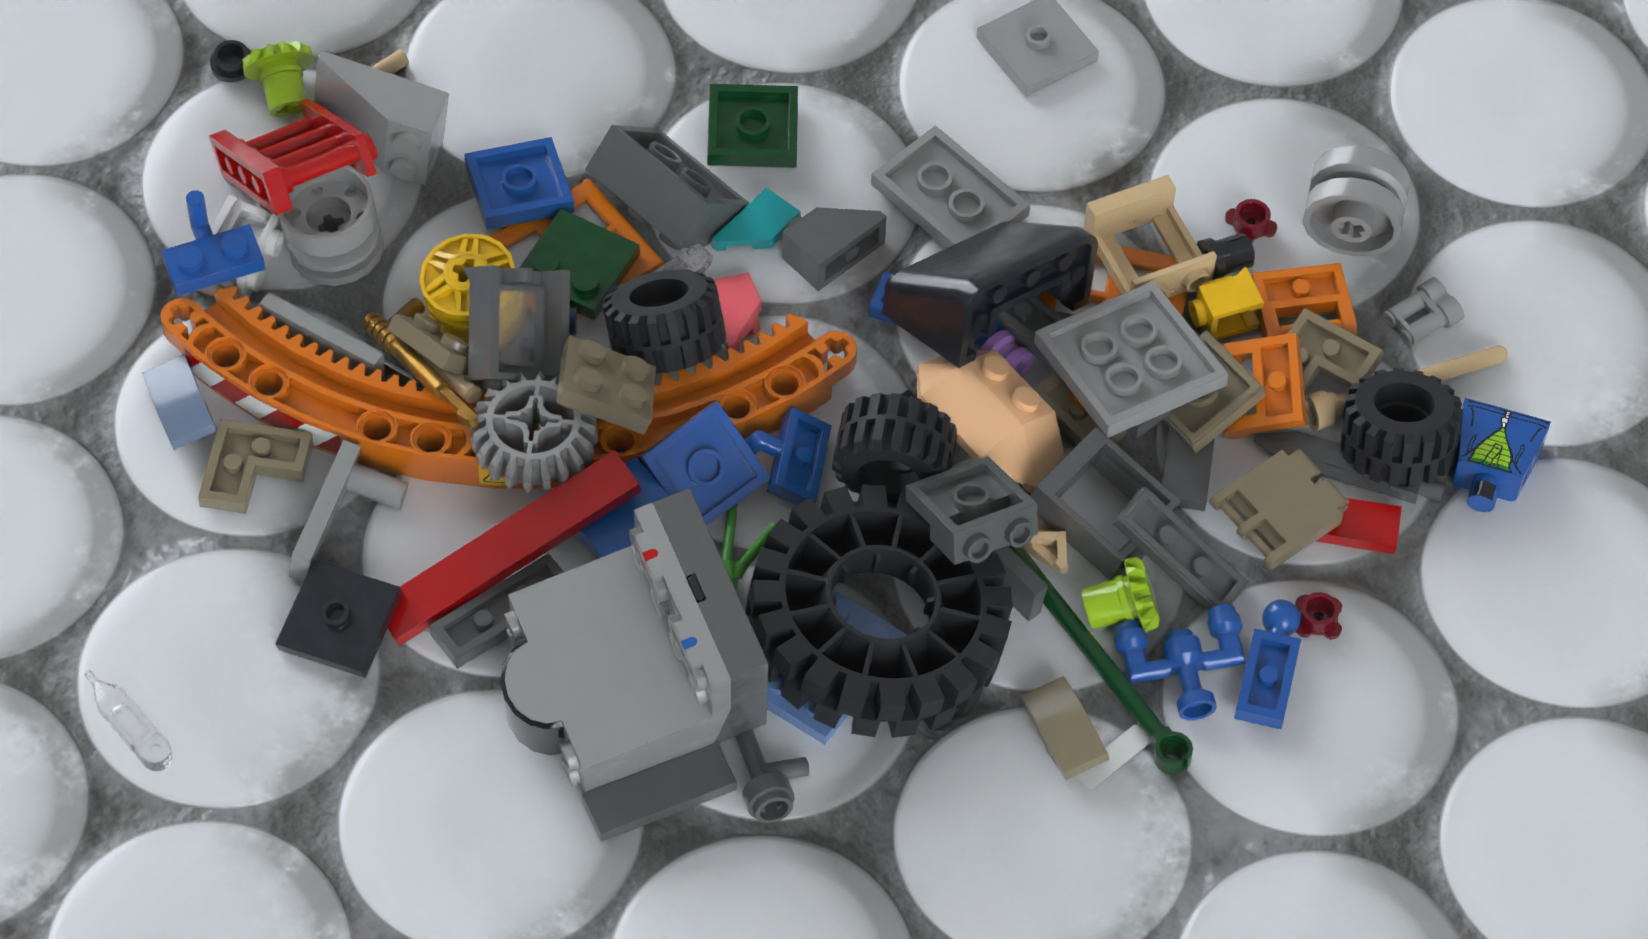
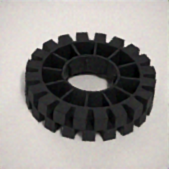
M862 485L858 501L853 502L845 486L825 491L820 508L811 498H808L791 509L788 523L780 518L768 533L765 547L760 549L747 595L745 613L749 616V622L767 659L769 683L784 677L780 694L798 710L810 699L817 702L813 719L834 729L842 714L852 716L851 734L876 737L880 722H888L891 736L895 738L916 735L921 719L925 721L931 731L950 723L956 707L965 713L979 700L983 687L989 686L1002 656L1012 623L1009 617L1013 608L1011 587L1002 586L1007 572L998 553L989 555L987 559L980 563H973L969 560L954 565L930 540V524L906 501V489L902 488L896 505L887 503L886 485ZM867 572L887 574L904 581L919 594L925 604L923 614L928 615L929 621L922 628L918 626L913 634L902 638L888 639L869 636L856 630L840 616L835 607L837 598L831 595V591L838 583H845L847 577Z

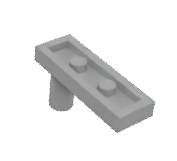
M343 440L292 553L288 577L301 582L304 581L313 560L317 561L347 491L400 509L409 483L359 465L361 446Z

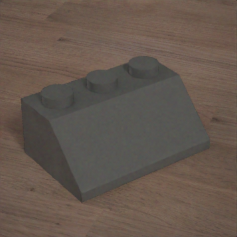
M611 125L585 168L588 173L598 180L596 186L602 192L611 197L620 198L629 206L627 211L632 217L642 223L651 224L661 232L659 234L661 241L676 250L704 248L719 231L749 204L747 200L658 128Z

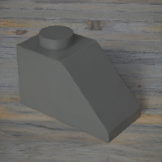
M816 207L804 217L794 218L784 229L782 259L817 291H820L885 243L887 216L881 211Z

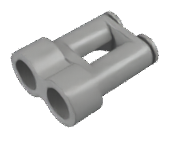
M1432 277L1416 288V293L1383 312L1385 322L1391 328L1396 327L1399 330L1402 341L1408 347L1442 326L1450 328L1464 319V311L1460 303L1447 293L1443 284L1436 277ZM1423 310L1426 313L1424 317L1411 325L1405 321L1406 318L1418 311Z

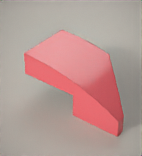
M749 272L714 279L718 289L726 330V342L724 343L726 351L729 348H733L739 352L740 342L746 335L754 336L760 330L759 313L762 311L761 300Z

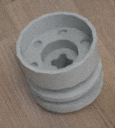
M345 166L293 187L294 191L289 194L293 209L279 214L284 236L286 237L292 264L300 275L316 284L338 286L355 282L369 274L381 259L384 241L371 186L366 178L359 171Z

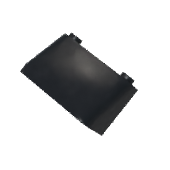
M1013 221L1001 222L893 273L885 284L882 315L960 368L976 359V352L971 347L982 332L987 336L995 333L997 314L1047 290V293L1058 299L1062 305L1071 311L1088 305L1098 241L1095 236L1078 226Z

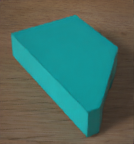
M765 188L712 238V248L716 251H726V247L750 245L753 246V249L772 248L782 239L786 226L794 218L801 216V211L768 188Z

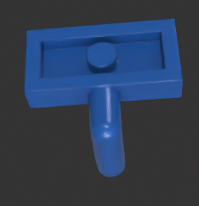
M194 190L186 195L190 226L195 240L161 250L163 262L176 296L265 270L264 258L250 224L213 235L208 221L204 194L201 191Z
M791 407L782 416L778 438L764 431L757 430L745 439L755 455L762 451L774 457L770 473L771 479L767 487L768 493L794 505H799L808 498H811L816 503L832 425Z

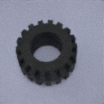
M664 270L644 274L617 286L604 299L603 312L611 350L626 356H636L643 359L646 363L656 366V374L674 372L704 362L711 358V355L718 353L722 349V344L726 342V330L717 285L711 277H706L704 273L691 272V270Z
M1394 368L1393 371L1382 369L1375 371L1373 376L1367 374L1359 378V383H1353L1349 388L1345 399L1340 448L1344 452L1343 458L1347 464H1354L1353 470L1360 475L1367 474L1369 475V480L1377 483L1380 481L1388 482L1389 486L1399 487V484H1407L1408 487L1419 486V482L1429 484L1436 481L1437 475L1444 476L1449 472L1450 466L1454 465L1457 456L1463 410L1461 409L1462 402L1460 398L1454 396L1455 390L1449 385H1442L1441 379L1435 376L1428 377L1423 375L1424 372L1418 370L1411 372L1404 371V368Z
M876 393L871 394V397H859L855 400V403H849L845 407V411L842 412L832 460V470L836 472L835 477L837 480L844 483L847 489L854 493L860 494L862 485H886L887 503L897 505L902 488L906 489L905 485L951 469L957 441L956 426L950 422L951 418L946 413L938 411V407L931 403H925L916 397H907L896 393H891V395Z

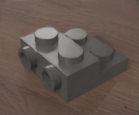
M989 456L905 485L906 501L930 524V540L954 565L969 560L973 563H980L987 559L992 551L1010 545L1016 548L1023 547L1031 541L1033 536L1038 534L1037 502Z

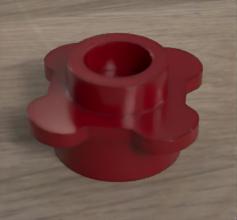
M1244 200L1236 206V209L1231 208L1225 214V222L1233 226L1236 234L1244 233L1247 235L1251 243L1263 236L1273 237L1277 232L1276 222L1270 220L1271 212L1269 207L1260 200Z
M1315 592L1309 595H1301L1296 599L1295 606L1300 613V624L1295 632L1299 636L1307 638L1310 635H1324L1329 640L1340 636L1342 626L1338 623V616L1342 611V603L1337 598L1323 592ZM1314 615L1322 616L1323 619L1317 620L1314 618Z

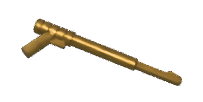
M412 298L396 314L414 318L416 313H424L425 306L421 300ZM378 312L367 314L362 322L363 329L390 356L400 361L436 398L443 399L457 413L459 422L469 428L477 427L479 424L477 415L452 391L451 385L411 346L387 330L393 316L386 320Z

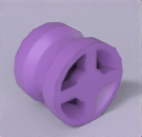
M1001 330L995 333L983 344L979 351L996 350L1023 378L1034 362L1033 353L1026 347H1018L1015 344L1016 338L1008 330Z

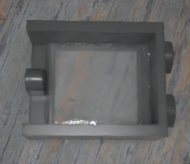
M496 265L463 268L470 281L468 375H464V380L483 381V390L490 388L500 391L502 390V380L506 379L510 383H517L520 372H522L527 380H535V377L541 371L545 381L548 382L559 375L562 349L569 336L570 270L540 272L533 271V268L500 269V266Z

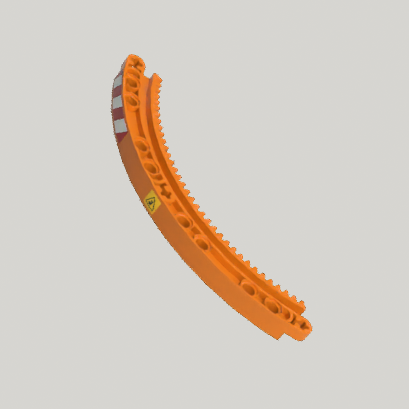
M235 285L224 289L221 287L215 291L216 303L206 310L193 300L186 298L174 299L163 307L160 313L163 334L182 355L185 354L194 375L214 392L260 422L272 427L311 432L314 442L313 448L333 455H337L343 440L360 445L361 450L358 463L370 468L426 481L508 489L507 485H505V477L493 481L489 475V468L481 469L477 462V454H474L471 448L470 438L472 435L470 434V428L459 422L457 413L443 399L436 398L426 387L422 391H417L416 380L411 379L404 387H401L398 375L394 374L389 380L383 382L382 370L377 369L368 377L366 376L365 364L360 363L353 370H350V362L347 357L335 363L333 351L328 350L319 355L317 343L313 342L305 347L303 335L298 334L290 338L288 326L284 325L277 329L276 320L273 316L264 319L260 306L251 309L250 298L247 296L239 298L238 288ZM789 313L786 315L785 327L778 323L772 324V337L761 331L757 335V346L748 340L743 341L742 354L733 348L727 349V361L722 360L717 355L711 356V368L698 363L695 365V374L692 375L685 369L678 370L679 379L675 381L667 373L661 374V385H655L652 421L645 435L597 418L598 443L594 447V456L591 459V463H584V469L613 450L620 449L627 450L625 452H617L624 463L636 457L646 468L639 457L640 454L714 401L719 402L729 418L733 416L742 417L739 419L730 418V420L744 440L757 430L771 434L780 429L782 416L791 407L809 414L831 400L832 386L855 369L857 362L856 342L850 335L840 331L828 332L815 340L808 333V322L803 317L799 318ZM177 318L183 321L190 319L192 328L190 335L188 328L182 322L175 324L174 320ZM828 351L834 354H839L843 351L844 358L834 355L828 359ZM826 362L827 372L824 371V364H826ZM482 391V396L478 401H485L487 391ZM780 393H787L790 395H780ZM459 395V398L475 413L474 409L477 406V402L468 403ZM538 423L535 424L534 431L538 430ZM534 433L530 434V441L533 440ZM377 437H382V438H384V439H381V440H372L373 438H377ZM431 449L439 450L436 452H426ZM556 480L551 482V488L560 485ZM517 483L513 488H524L523 483ZM542 484L533 485V488H543Z

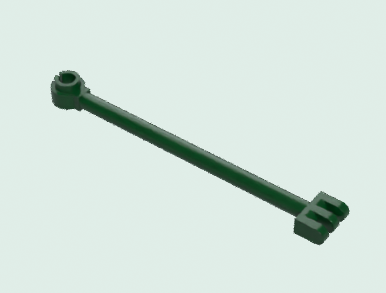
M1010 545L1009 547L1047 584L1048 587L1043 604L1151 740L1150 745L1154 748L1153 759L1158 769L1168 775H1177L1181 771L1183 772L1184 769L1187 770L1191 765L1193 745L1188 736L1181 732L1172 731L1169 726L1165 727L1026 550L1023 547L1016 548ZM1170 754L1176 755L1180 760H1169L1165 756Z

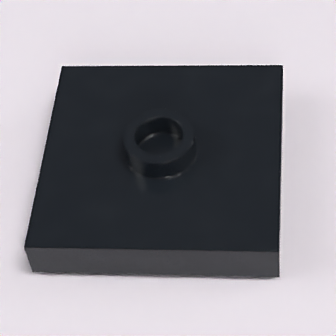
M313 560L275 645L279 651L366 678L403 592L399 586Z

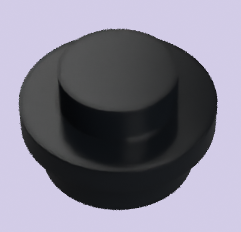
M227 40L220 43L214 49L210 58V67L213 75L224 82H239L246 79L243 70V59L251 55L250 49L242 42L236 40Z

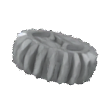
M539 371L535 380H527L522 372H520L517 383L512 384L506 379L502 380V390L498 391L488 388L485 394V401L477 402L474 410L479 424L477 427L470 428V434L472 435L470 438L471 448L474 454H477V462L481 469L489 468V475L493 481L505 477V485H507L509 490L517 483H523V487L528 494L533 485L542 484L543 489L548 492L552 481L556 480L561 484L569 479V473L576 475L584 469V463H591V459L594 456V447L598 443L597 418L556 403L559 375L548 382L545 381L541 371ZM538 423V430L534 431L535 424ZM534 433L533 440L530 441V434Z

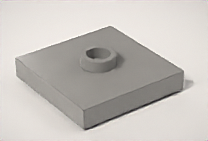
M1033 0L977 28V39L1025 97L1098 61V49L1056 0Z

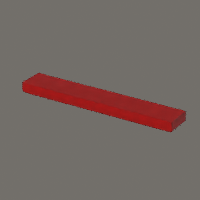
M613 450L401 585L400 588L403 595L388 626L398 645L401 646L429 628V625L492 588L642 492L640 485L617 451Z

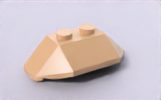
M996 350L975 351L976 359L960 368L942 356L918 364L916 369L917 398L925 403L938 407V411L946 413L951 418L950 422L955 424L957 429L956 442L973 460L989 456L1016 483L1022 484V489L1032 494L1036 486L1065 458L1055 411Z

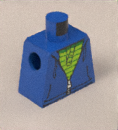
M1464 398L1457 456L1453 465L1452 483L1457 487L1470 490L1467 498L1469 507L1479 512H1490L1494 509L1497 498L1510 502L1518 499L1542 453L1551 421Z

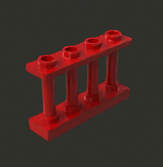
M306 98L300 101L305 119L246 142L243 139H238L227 130L209 135V139L222 177L273 214L279 215L293 209L289 194L294 191L293 187L347 165L366 177L377 174L373 160L377 159L378 155L368 133L364 134L353 124H349L341 119L339 115L331 113L325 106L322 107L311 99Z

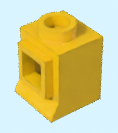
M1244 267L1237 276L1232 277L1229 275L1201 283V286H1198L1197 297L1195 300L1189 301L1188 309L1194 326L1201 327L1203 332L1207 330L1216 340L1258 329L1260 322L1254 310L1263 308L1264 301L1247 267Z

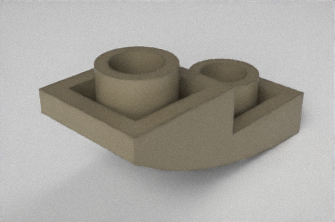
M1064 676L1021 695L1027 714L1042 735L1049 755L1065 780L1110 760L1095 727Z

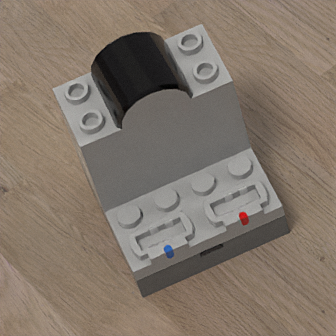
M690 488L635 509V528L629 530L631 546L508 594L510 612L505 613L504 618L508 627L506 632L512 650L503 663L500 680L508 726L518 741L533 752L550 756L562 754L563 758L561 761L570 784L574 786L580 783L584 793L716 742L721 743L736 737L744 731L753 730L767 723L768 662Z

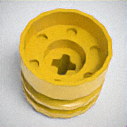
M461 234L441 242L430 251L423 261L419 282L429 315L441 324L439 329L441 333L453 334L469 344L470 281L463 268L490 265L500 266V269L515 268L511 253L500 241L484 234ZM500 291L499 351L515 341L525 325L527 308L522 292Z

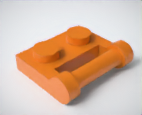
M1341 263L1252 273L1251 277L1264 301L1263 308L1257 309L1262 338L1287 334L1293 324L1279 326L1277 318L1299 316L1304 308L1315 314L1335 312L1337 319L1328 321L1357 336L1356 318Z
M1297 333L1222 344L1241 365L1245 360L1252 359L1253 377L1264 387L1267 396L1256 404V414H1244L1224 430L1226 438L1239 439L1254 433L1307 426L1301 345Z

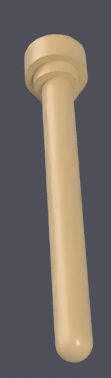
M1497 345L1425 367L1418 371L1424 372L1423 375L1428 377L1435 376L1441 379L1442 382L1503 363L1507 359L1508 352L1505 347ZM1324 390L1305 395L1306 419L1310 428L1316 431L1334 425L1335 420L1341 418L1344 412L1345 399L1348 392L1336 395L1334 392L1327 393Z

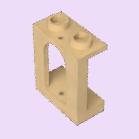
M1169 175L1087 203L1083 229L1096 237L1098 241L1097 254L1121 294L1154 281L1165 296L1170 298L1187 291L1196 292L1201 283L1213 280L1217 255L1214 251L1204 255L1201 253L1173 206L1176 187ZM1152 222L1176 264L1138 277L1114 235Z

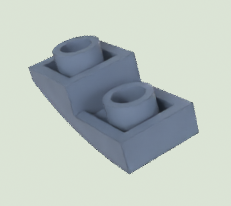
M185 354L142 373L154 406L174 450L187 444L197 443L205 436L217 431Z

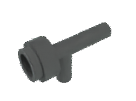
M744 731L735 737L751 780L743 789V800L749 814L759 822L765 824L779 822L786 818L793 809L795 797L789 779L809 776L808 760L806 757L766 763L754 731Z

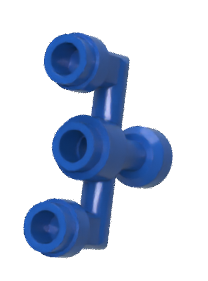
M1231 604L1215 606L1207 613L1209 633L1218 640L1220 648L1213 651L1203 652L1200 639L1193 635L1190 629H1176L1165 636V643L1162 646L1165 659L1148 662L1145 650L1149 642L1141 622L1129 620L1116 625L1114 628L1115 636L1113 637L1115 649L1124 657L1130 683L1134 684L1169 678L1172 675L1179 674L1183 694L1177 700L1176 706L1180 718L1184 720H1198L1214 713L1217 709L1214 694L1202 689L1198 671H1210L1246 664L1239 637L1243 626L1239 613L1236 612L1235 607Z

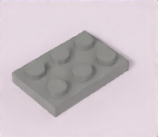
M936 125L871 175V185L945 248L1001 222H1021L1029 216L1030 204Z

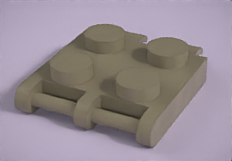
M1282 449L1216 492L1210 498L1209 503L1215 510L1222 509L1238 527L1236 533L1243 540L1248 538L1265 556L1264 563L1268 568L1274 569L1339 526L1343 518L1342 512L1348 508L1346 504L1350 501L1328 478L1315 485L1321 478L1319 475L1322 471L1301 449L1296 450L1289 456Z

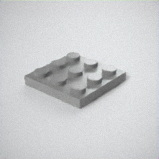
M1154 281L1035 331L1034 344L1107 438L1227 386V371Z

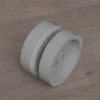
M1359 145L1339 146L1324 152L1314 162L1302 221L1307 235L1320 246L1344 255L1355 257L1374 256L1389 251L1399 242L1402 230L1404 210L1411 182L1406 167L1395 157L1370 147Z

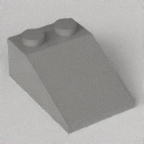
M321 50L317 59L314 102L322 107L325 106L328 111L339 115L341 119L349 124H353L364 134L368 133L378 155V158L373 160V163L383 172L392 174L402 181H413L426 185L443 145L449 93Z

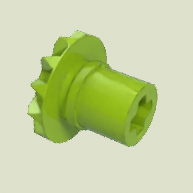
M281 41L274 45L267 44V47L262 49H254L251 55L243 59L245 77L250 80L260 81L261 86L264 87L271 116L279 118L289 117L302 112L300 101L307 98L302 80L304 76L303 71L308 69L314 62L310 46L298 41L291 43Z
M1140 558L1124 559L1127 576L1119 575L1114 580L1081 589L1085 611L1093 630L1124 621L1135 620L1138 617L1145 632L1158 628L1161 619L1148 571Z

